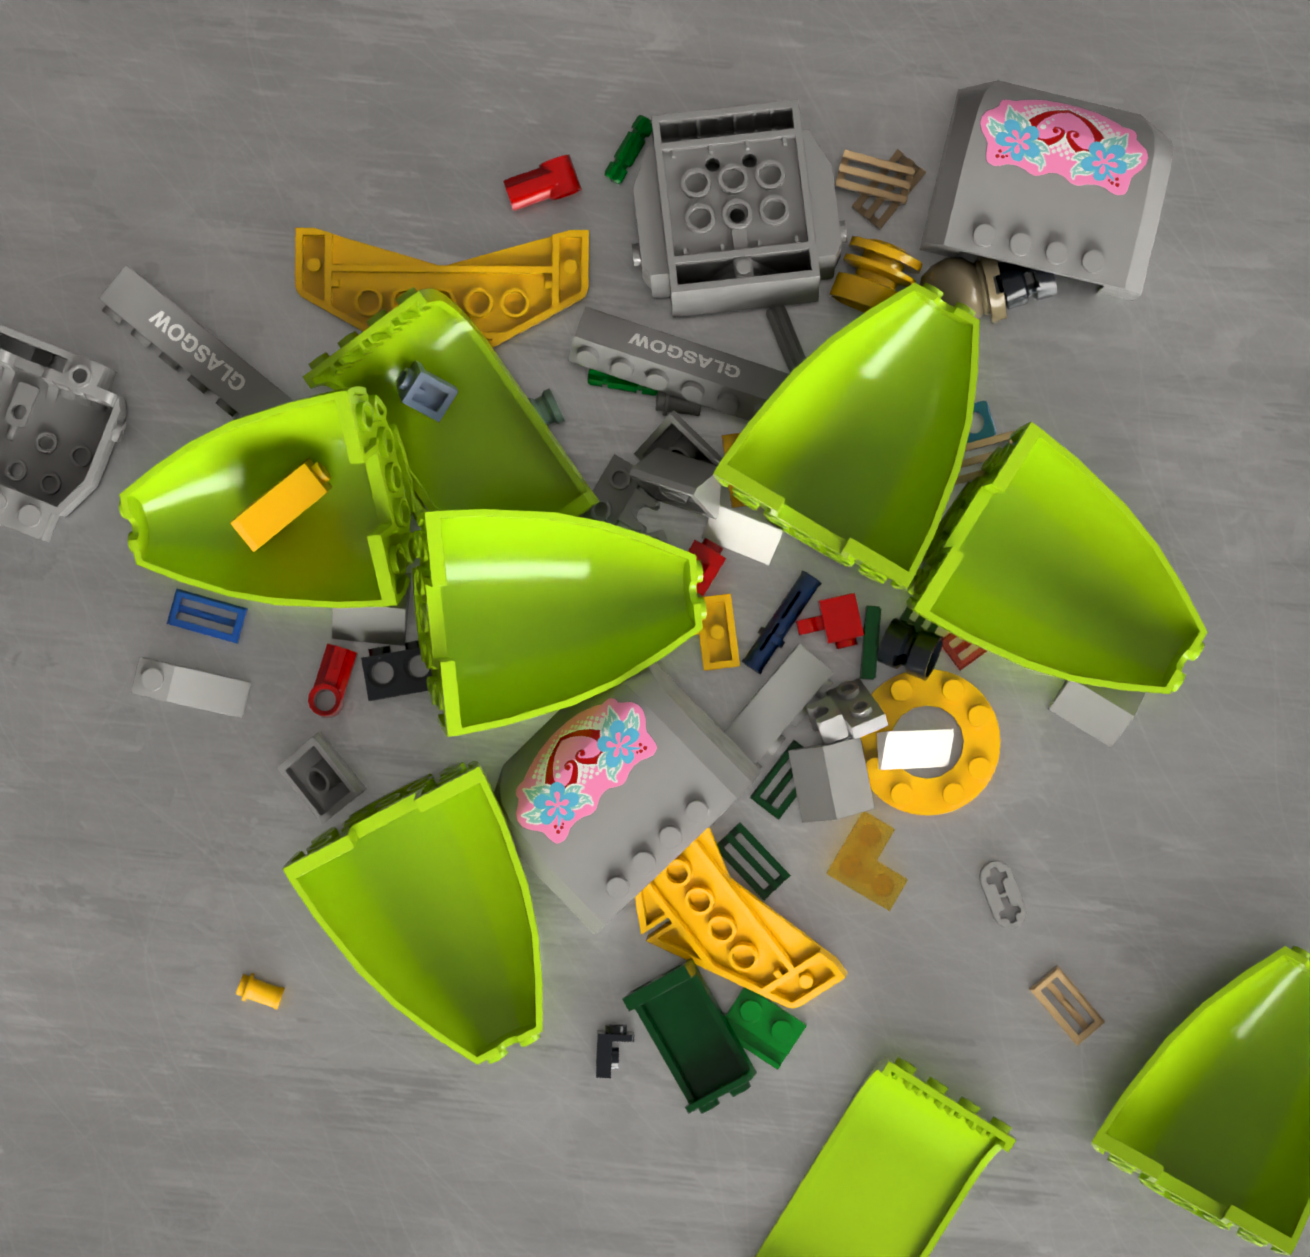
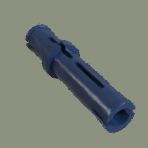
M802 570L801 575L783 599L766 627L761 626L757 632L760 636L746 657L742 659V663L761 675L762 670L776 649L783 647L785 644L783 641L784 637L802 613L817 588L822 584L818 579Z

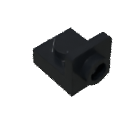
M606 1024L605 1031L597 1030L596 1078L611 1079V1069L618 1070L619 1047H612V1042H634V1032L627 1031V1025Z

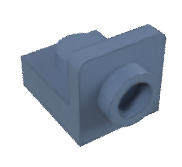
M416 360L410 369L407 367L401 372L396 384L402 403L440 422L459 392L456 386L426 371L422 363Z

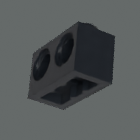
M418 640L404 643L405 650L391 652L390 645L368 649L369 656L361 658L368 701L428 691L427 677L432 676L431 669L423 677H417L410 671L411 660L415 656L421 655ZM380 662L389 663L394 672L392 679L385 684L378 682L374 677V668Z

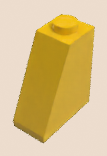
M308 458L242 510L230 524L251 550L255 552L332 488L329 482L331 476L320 462L317 461L314 464Z

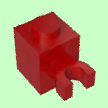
M704 538L702 543L694 540L688 552L696 555V560H700L702 564L703 581L697 583L696 586L697 593L701 596L705 595L726 560L725 557L720 555L723 548L707 538Z
M855 593L819 600L817 603L820 616L796 621L799 635L824 630L827 644L835 642L836 649L858 645L856 637L864 636Z

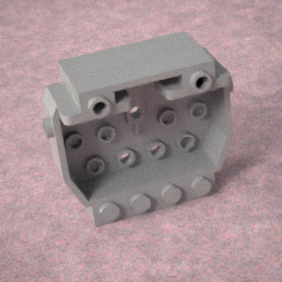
M799 100L651 115L654 146L646 148L633 186L639 243L632 244L634 266L641 265L643 280L651 289L652 297H670L673 318L774 307L777 305L818 302L820 280L834 277L835 268L841 257V244L847 243L845 220L839 221L832 164L809 129L802 130ZM745 159H754L756 165L748 168L743 165V161ZM717 163L719 169L711 172L706 169V165ZM734 213H740L744 216V219L736 223L730 217Z
M0 324V335H5L35 347L30 361L0 348V524L36 539L50 542L59 517H67L98 487L115 442H120L125 431L126 403L124 398L109 392L116 376V371ZM53 355L67 360L62 373L49 368ZM79 369H84L87 372V379L83 383H77L74 379V374ZM20 405L24 406L26 409L25 416L22 419H16L14 409ZM15 463L21 464L23 468L22 474L18 477L12 476L10 472L12 465Z

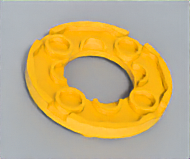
M934 669L926 681L904 672L888 679L872 692L871 695L886 715L888 726L862 736L861 741L871 790L881 800L898 810L928 816L954 811L966 805L980 794L996 769L1001 741L995 713L985 696L974 685L958 675ZM922 706L941 708L952 715L960 726L963 738L961 756L954 767L943 775L926 779L912 776L903 769L879 770L876 733L893 731L900 717L911 709Z

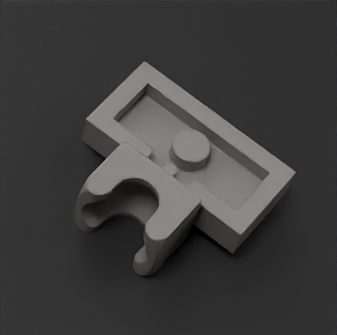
M614 454L593 489L600 502L579 517L603 521L616 526L620 521L634 531L645 534L647 528L638 521V511L643 507L658 511L661 508V503L639 490L640 486L629 475L634 465Z
M860 678L840 684L838 687L827 691V697L807 706L811 726L814 731L820 732L823 745H828L848 737L847 731L850 732L855 740L888 726L885 713Z

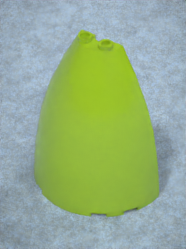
M916 282L866 311L828 338L800 363L747 423L713 472L715 479L726 488H728L729 484L733 486L734 497L753 510H757L759 506L765 510L763 515L767 518L766 520L787 534L845 567H852L854 563L859 565L858 571L876 582L883 584L889 578L892 580L890 585L901 590H906L912 582L935 536L961 470L973 418L979 361L980 320L974 317L976 312L961 302H956L954 306H951L941 300L944 294L938 288L928 283H924L921 286Z
M348 387L298 398L236 418L190 441L153 466L119 494L120 514L124 519H128L132 525L133 531L129 532L127 541L130 551L134 553L136 565L182 583L225 596L272 605L324 608L387 607L398 605L410 583L408 575H405L407 562H414L415 560L412 549L414 533L410 532L411 515L416 514L407 455L396 424L388 425L386 421L387 407L376 394L368 395L365 387ZM308 458L314 464L317 461L320 462L331 476L329 482L332 488L253 552L230 523L242 510Z
M1033 422L1026 423L1011 434L1010 440L1013 443H1007L1003 448L998 446L981 467L985 471L982 477L977 476L972 482L968 481L948 509L922 560L925 563L924 568L917 570L908 587L907 592L913 595V597L910 596L906 601L908 608L960 639L1030 670L1071 682L1117 690L1170 694L1171 691H1177L1186 677V674L1182 672L1184 664L1188 659L1194 661L1198 658L1205 646V643L1202 641L1208 633L1185 587L1159 545L1129 507L1065 447Z
M464 509L421 512L417 517L418 526H422L421 530L414 531L412 548L416 559L419 558L420 566L412 568L417 634L422 662H425L426 668L431 669L432 676L427 677V688L431 703L436 705L438 710L442 711V714H438L437 720L447 737L507 726L578 704L621 684L668 655L703 629L702 619H706L707 616L706 603L703 597H697L696 589L697 583L703 581V569L700 560H696V555L651 536L607 522L556 512Z
M472 761L467 764L469 768L465 766L464 762L446 767L439 773L441 777L434 779L431 773L359 809L349 815L350 818L342 824L344 828L338 831L336 827H332L311 841L312 845L306 849V855L303 851L297 852L284 865L283 871L315 920L355 970L393 1007L434 1038L476 1065H479L486 1060L489 1064L499 1061L508 1054L506 1048L512 1044L520 1043L521 1047H525L541 1037L539 1033L543 1032V980L539 933L529 883L507 821L479 762Z
M1294 945L1291 949L1284 946L1240 974L1204 1001L1169 1034L1122 1093L1091 1142L1092 1147L1098 1153L1104 1154L1105 1151L1109 1153L1107 1160L1127 1174H1132V1172L1136 1171L1140 1174L1138 1179L1141 1184L1167 1200L1221 1229L1230 1230L1231 1226L1237 1228L1236 1235L1243 1240L1259 1247L1267 1246L1269 1243L1272 1245V1251L1288 1256L1293 1253L1310 1216V953Z

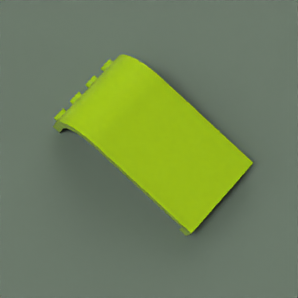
M414 287L409 289L396 299L398 303L396 308L389 313L385 309L376 313L367 320L369 328L359 335L356 331H353L337 343L340 347L338 351L331 356L327 352L318 356L308 364L312 370L302 376L310 389L327 386L333 390L361 386L366 388L368 395L376 394L387 407L386 421L388 425L396 424L402 439L410 467L413 489L428 511L498 509L556 512L579 517L600 502L485 336L459 306L436 289L427 288L416 291ZM415 360L422 363L426 371L456 386L459 391L440 422L402 403L398 395L397 380L401 372L407 367L410 369Z
M898 1056L895 1062L884 1057L874 1067L848 1104L754 1257H929L987 1164L1001 1149L1008 1153L1016 1142L1014 1136L1009 1134L1012 1127L995 1116L989 1121L977 1114L980 1107L961 1096L959 1101L948 1096L946 1092L949 1088L930 1076L926 1082L916 1076L914 1073L917 1068Z

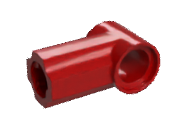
M569 154L550 159L540 164L537 169L503 180L514 211L547 199H551V201L558 200L582 190Z
M327 643L314 687L308 696L309 707L315 714L322 718H332L341 712L344 705V696L358 655L357 652ZM324 691H331L336 698L335 705L330 710H320L316 703L317 697Z

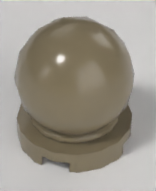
M977 255V260L972 263L962 257H947L932 265L922 275L919 285L923 286L924 283H928L938 288L944 294L941 300L947 304L954 306L956 302H961L976 312L975 318L980 319L985 314L989 316L991 323L1007 319L1004 293L996 294L993 279L994 276L1000 275L997 260Z

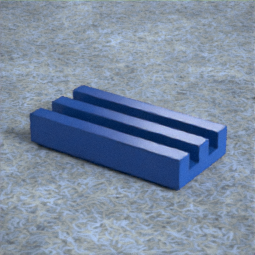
M176 588L166 624L238 644L248 608ZM182 598L238 614L236 620L180 605ZM178 612L234 628L232 634L176 619Z

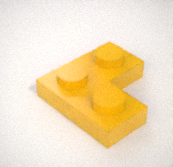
M731 593L703 597L706 603L707 616L706 619H702L703 629L695 634L699 635L703 670L740 666Z

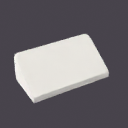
M719 505L717 519L709 517L701 538H707L717 545L769 565L783 530Z
M953 729L876 733L879 770L948 767L954 737Z

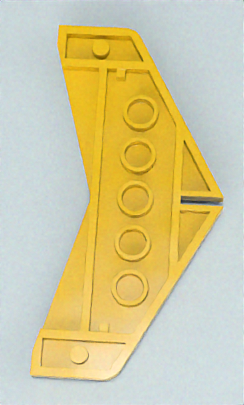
M295 227V288L298 294L305 300L362 332L370 327L367 324L368 319L383 309L387 313L398 306L396 299L409 289L414 287L416 291L433 288L445 294L459 306L485 336L492 348H495L582 301L586 297L589 289V230H568L553 234L550 237L449 265H436L334 235L317 228Z
M710 827L697 837L635 897L641 935L665 919H670L669 922L650 933L646 938L647 942L685 960L692 958L696 965L785 1007H800L846 978L848 971L837 957L730 877Z

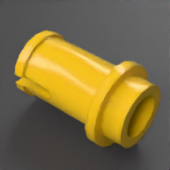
M251 973L250 976L243 974L236 995L242 996V1001H245L247 998L277 1010L285 988L254 978V973Z

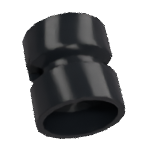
M1008 262L998 263L1000 275L995 277L1000 293H1004L1007 310L1027 304L1029 297H1033L1038 301L1058 294L1053 273ZM1025 273L1031 274L1033 283L1027 285Z
M894 618L882 638L877 661L894 669L904 666L907 674L926 681L938 661L944 638L925 629L918 633L913 624Z

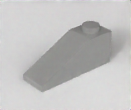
M139 657L131 693L243 718L251 682L146 657Z

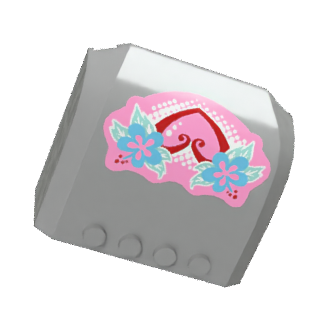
M999 80L958 89L920 250L946 257H957L960 251L1099 284L1097 293L1134 301L1142 294L1173 157L1172 141L1142 115Z
M655 662L613 688L573 706L560 709L503 765L494 794L505 816L519 856L595 935L754 783L761 770Z

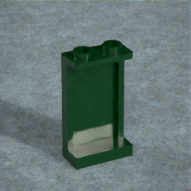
M692 958L637 987L622 998L629 1012L633 1009L636 1010L688 1101V1104L685 1106L688 1114L697 1109L703 1114L720 1104L719 1097L729 1092L732 1097H735L751 1087L749 1081L757 1074V1071Z

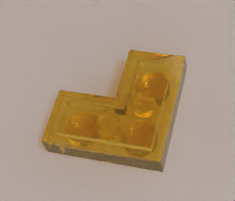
M862 812L826 874L890 911L908 881L904 876L877 861L895 829L871 814Z

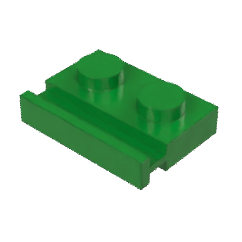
M745 987L742 988L725 1014L742 1047L777 1070L807 1026V1024L766 997Z

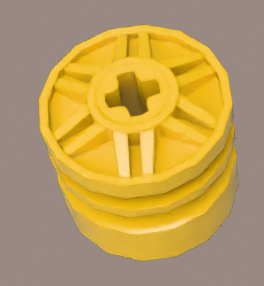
M852 236L848 246L862 254V256L845 253L843 260L857 270L855 274L838 272L829 296L844 305L865 313L872 307L898 293L895 290L897 285L908 287L915 283L916 280L904 274L903 271L919 274L923 263L910 256L905 250L888 242Z

